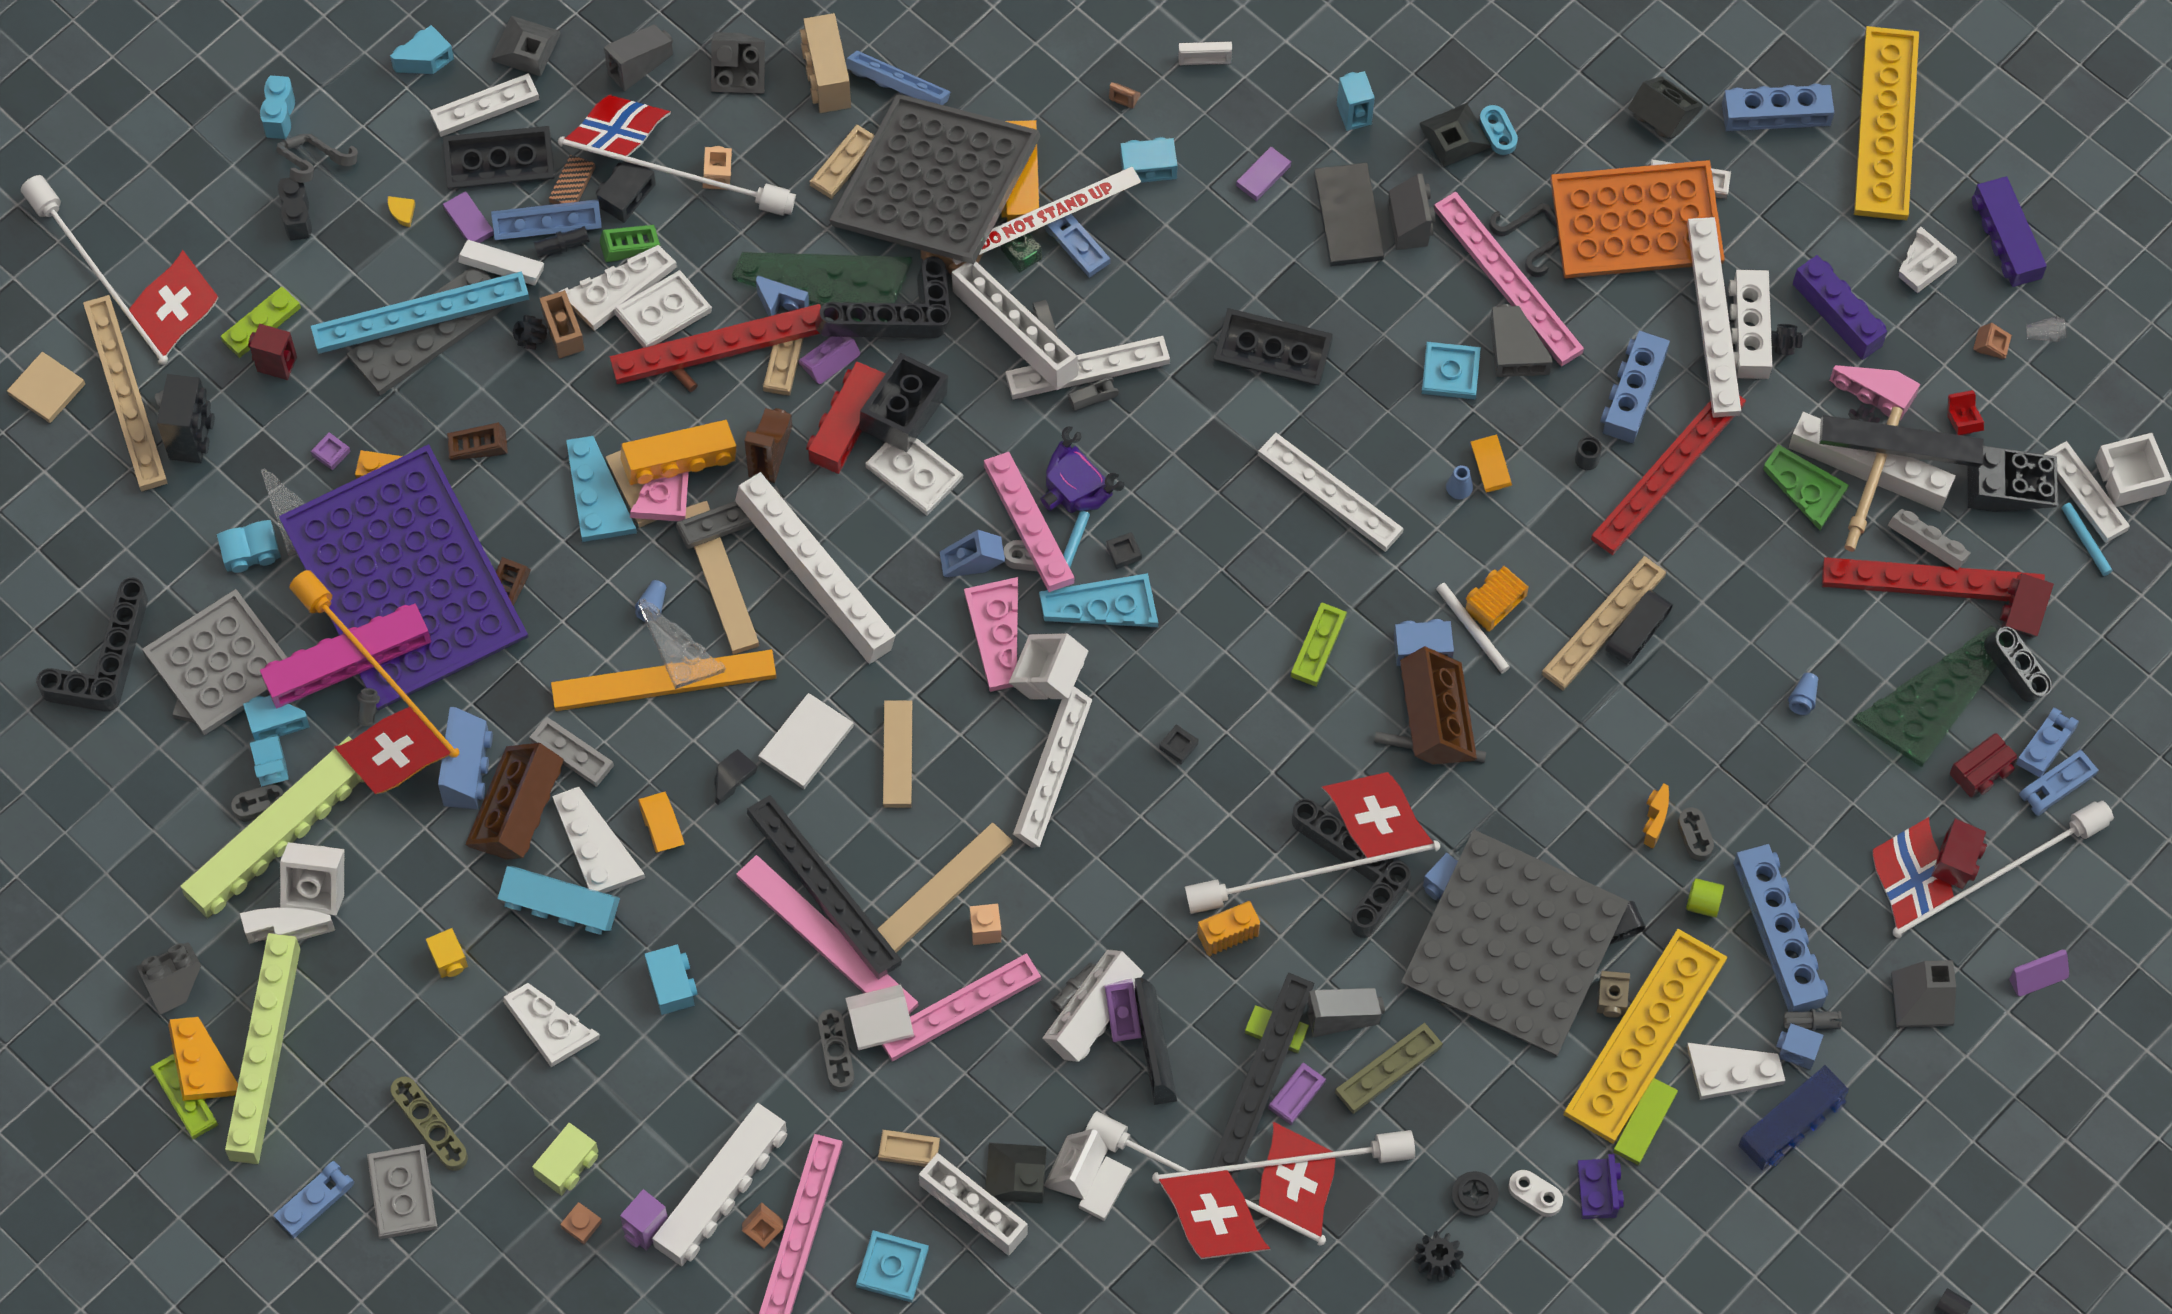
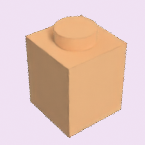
M998 904L970 906L973 945L1001 942Z

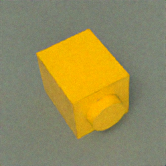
M452 928L426 939L428 949L441 978L457 976L468 967L465 955Z

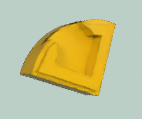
M388 196V207L392 216L401 225L411 227L415 200Z

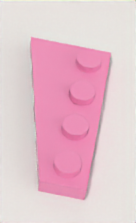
M1018 577L964 589L990 692L1014 687L1009 681L1017 665Z

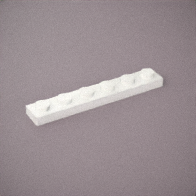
M1159 336L1077 355L1078 376L1060 389L1101 380L1105 377H1115L1170 364V357L1164 337ZM1032 366L1006 371V379L1012 400L1056 390Z
M1275 433L1258 451L1260 458L1385 552L1403 533V528L1279 434Z
M1074 687L1069 699L1061 700L1013 833L1014 836L1032 848L1040 847L1092 702L1090 697Z

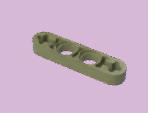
M406 1076L395 1079L391 1085V1094L396 1104L447 1169L452 1171L462 1169L468 1161L464 1145L414 1080ZM401 1086L409 1088L410 1095L413 1098L411 1103H409V1100L403 1093L400 1094L399 1088ZM419 1106L427 1107L429 1109L428 1116L424 1119H416L413 1116L415 1108ZM435 1128H442L446 1132L445 1137L440 1141H433L429 1137L430 1132ZM448 1144L454 1153H459L460 1159L458 1161L454 1159L449 1160V1153L445 1148Z

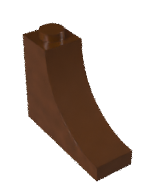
M765 408L756 432L747 431L744 442L748 477L752 478L761 472L768 482L775 483L793 427L792 414H788L785 410L778 408L773 410Z

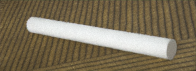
M1445 583L1440 584L1436 588L1438 593L1501 674L1505 673L1510 668L1508 663Z

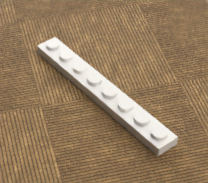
M1715 217L1688 219L1687 227L1713 417L1740 416L1741 405Z

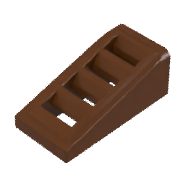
M499 422L447 433L450 460L490 457L508 453L506 431ZM485 437V445H481V438ZM470 439H473V448H470ZM458 440H463V450H459Z
M502 557L496 574L501 583L503 580L514 583L512 588L503 585L505 591L510 593L508 597L514 606L531 569ZM508 570L518 573L517 577L514 578L507 575Z

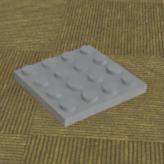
M236 589L142 649L144 655L204 735L245 710L244 703L249 702L254 697H265L268 695L269 692L261 676L260 669L265 668L272 661H281L287 658Z

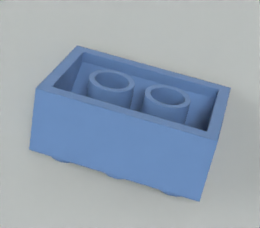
M450 707L445 739L454 749H459V755L456 758L448 756L442 759L438 786L444 806L478 809L479 799L483 800L485 794V783L481 782L482 775L488 772L489 758L485 757L486 748H491L493 733L488 730L485 720L456 707Z

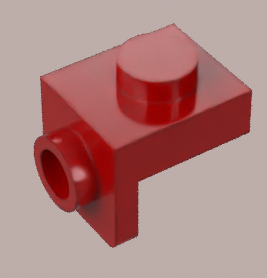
M1971 390L1950 394L1948 396L1947 417L1957 435L1984 431V420L1976 408L1975 392Z

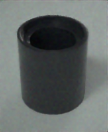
M1592 436L1583 437L1578 442L1575 463L1579 468L1592 470L1597 467L1602 451L1601 442ZM1583 451H1591L1594 455L1587 456Z
M1947 1288L1934 1311L1939 1314H1967L1973 1303Z

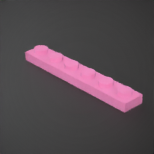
M1010 452L984 460V468L1048 592L1074 584L1075 577Z
M1026 953L911 1016L910 1020L914 1037L882 1044L893 1062L1041 981V975Z

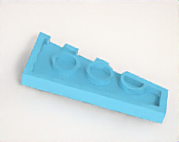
M594 436L566 440L582 542L636 534V527L632 518H630V514Z
M1148 573L1064 587L1048 592V590L1039 592L1044 621L1158 627V618Z

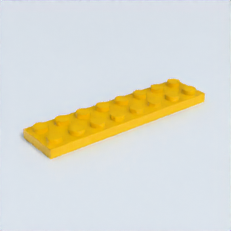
M1866 26L1854 215L1897 220L1908 219L1919 31Z
M1677 929L1564 1111V1116L1614 1144L1653 1078H1655L1727 960V956Z

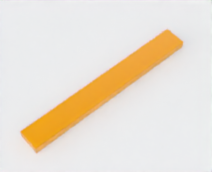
M765 650L551 682L555 711L776 679L773 651Z

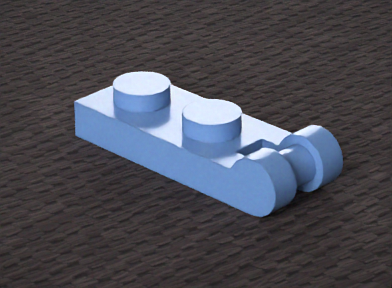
M1072 214L1044 226L1046 232L1054 237L1089 278L1110 264V257ZM1064 225L1068 226V228H1066L1063 231L1060 229Z
M2054 707L2043 725L2019 756L2016 765L2041 778L2071 737L2079 721L2073 717L2069 719L2061 714L2062 711ZM2057 724L2064 729L2060 731L2054 725Z
M2080 749L2041 778L2025 787L2019 793V796L2023 801H2028L2031 804V810L2036 816H2040L2049 807L2097 775L2099 770ZM2040 790L2046 795L2042 800L2036 794Z
M335 1161L330 1162L314 1180L273 1215L275 1220L293 1238L298 1236L354 1185L353 1179L349 1175L345 1176L340 1171L341 1167ZM333 1180L336 1186L330 1190L326 1184Z

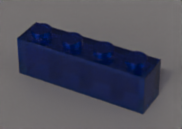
M1824 1065L1741 1137L1738 1146L1761 1170L1765 1169L1769 1164L1774 1167L1784 1158V1151L1790 1146L1795 1149L1805 1140L1804 1134L1810 1129L1813 1131L1819 1129L1827 1120L1825 1116L1831 1111L1837 1113L1847 1103L1845 1098L1849 1089Z

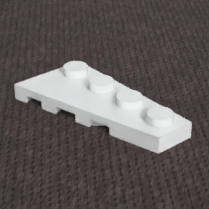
M657 245L627 259V263L615 268L612 266L604 270L605 273L593 279L589 277L580 281V285L570 290L565 288L561 291H566L572 309L595 331L615 315V307L655 285L677 268L676 261Z
M580 787L552 796L589 889L606 893L645 878L643 871Z

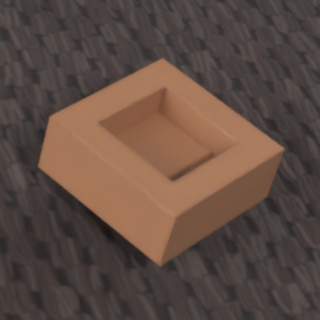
M578 1202L560 1225L563 1230L582 1244H585L600 1226L602 1219Z

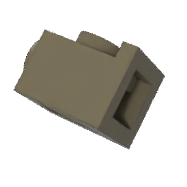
M1601 971L1598 983L1597 1013H1604L1605 1016L1612 1018L1625 1015L1628 1008L1630 973ZM1610 993H1619V995L1612 996Z

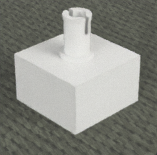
M288 842L280 861V908H300L337 915L344 898V849Z

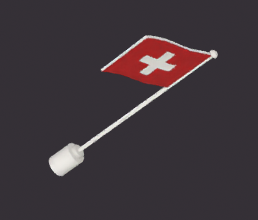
M42 175L33 176L22 185L21 193L38 216H53L159 359L158 363L161 365L166 364L168 361L167 355L181 337L199 323L218 300L217 294L186 253L182 250L171 267L146 287L128 309L57 214L61 200Z
M1388 772L1322 786L1321 788L1336 805L1351 838L1366 857L1365 859L1226 889L1225 884L1219 885L1218 879L1185 886L1190 913L1194 914L1224 907L1223 901L1228 900V894L1432 849L1438 851L1440 843L1436 840L1432 841L1416 820L1401 787Z
M1098 1111L1093 1114L1086 1127V1130L1095 1129L1098 1131L1107 1149L1116 1152L1119 1148L1123 1150L1127 1145L1178 1172L1189 1171L1130 1141V1134L1127 1133L1128 1126ZM1273 1122L1272 1145L1267 1160L1333 1152ZM1335 1158L1266 1166L1261 1179L1259 1205L1245 1199L1247 1206L1317 1241V1245H1324L1326 1238L1324 1235L1321 1236L1323 1213L1334 1177Z
M1411 1130L1376 1134L1375 1141H1371V1147L1161 1175H1158V1172L1153 1174L1152 1179L1157 1184L1160 1182L1173 1203L1187 1240L1200 1259L1270 1250V1247L1264 1242L1255 1226L1242 1192L1228 1171L1372 1153L1373 1158H1378L1379 1163L1415 1159V1144Z

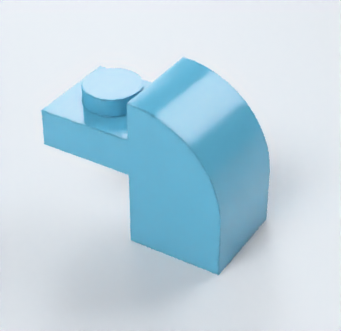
M279 735L251 741L250 747L255 762L254 769L256 776L259 777L261 787L289 780Z

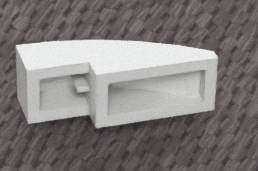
M277 907L240 913L249 944L267 939L268 933L296 936L297 940L300 941L335 931L330 915L313 910Z

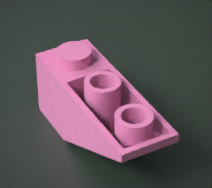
M1835 365L1830 381L1837 388L1843 391L1847 390L1856 395L1863 403L1872 404L1888 417L1892 407L1901 408L1903 412L1900 420L1916 398L1920 387L1918 382L1894 370Z

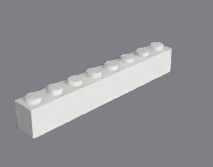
M760 472L740 484L735 502L865 660L871 664L891 651L896 635Z

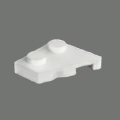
M1920 227L1916 232L1913 244L1910 245L1907 252V258L1901 265L1899 278L1918 293L1957 263V256L1925 229Z

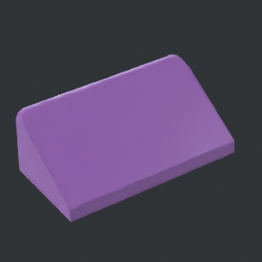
M830 337L798 362L815 382L822 384L860 355V351L855 340L851 337Z
M2060 950L2014 968L2009 980L2017 996L2021 997L2067 979L2069 977V967L2066 950Z
M1126 979L1104 985L1113 1042L1141 1038L1133 980Z

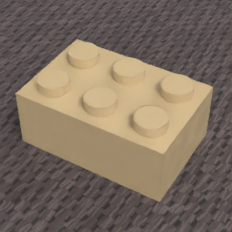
M835 13L804 18V29L800 30L801 50L803 59L806 60V74L811 84L810 91L813 104L818 103L820 113L851 108L850 81Z

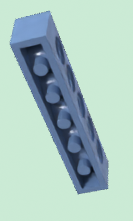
M1769 844L1737 852L1733 864L1788 1011L1806 1012L1823 1007L1826 996H1828V989L1825 981L1819 979L1817 973L1818 962L1815 955L1810 954L1807 947L1809 944L1806 930L1804 928L1801 929L1798 923V908L1789 899V885L1786 878H1782L1780 875V861L1777 853H1772ZM1757 875H1766L1770 881L1763 882L1757 878ZM1775 900L1779 906L1771 907L1766 901ZM1783 925L1788 928L1789 932L1782 933L1775 926ZM1785 951H1794L1798 957L1790 958L1786 955ZM1802 976L1807 979L1808 983L1800 984L1795 980V977Z

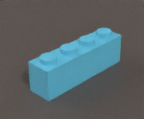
M507 866L498 895L499 900L505 901L504 906L518 911H521L522 906L532 909V915L546 919L549 914L559 917V923L573 927L575 922L586 925V931L596 934H602V930L611 931L620 900L619 897L514 866Z

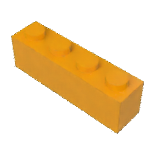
M1036 120L1005 121L1037 130ZM1037 144L1001 211L1002 218H1007V222L1039 208Z
M722 420L622 443L620 459L630 485L646 484L655 479L672 478L685 472H698L707 467L727 465L735 461L737 446L727 420Z

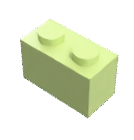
M568 1123L532 1166L534 1175L562 1196L567 1189L570 1191L576 1186L580 1179L579 1174L584 1168H590L597 1160L598 1148L596 1142L571 1123Z

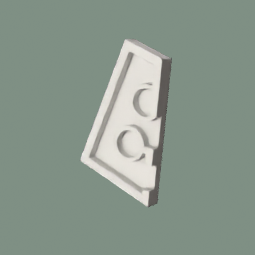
M529 983L504 996L503 1002L551 1067L599 1040V1033L593 1029L589 1030L579 1022L578 1018L572 1014L568 1015L557 1007L553 1000Z
M1688 1043L1686 1046L1700 1100L1773 1087L1785 1083L1778 1054Z

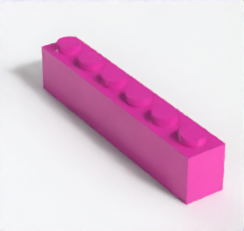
M416 603L410 606H401L394 613L387 616L375 617L368 624L361 627L348 629L379 665L431 643L429 631ZM343 633L333 639L321 640L316 646L307 650H298L291 657L281 661H272L265 668L260 669V673L277 709L374 666Z

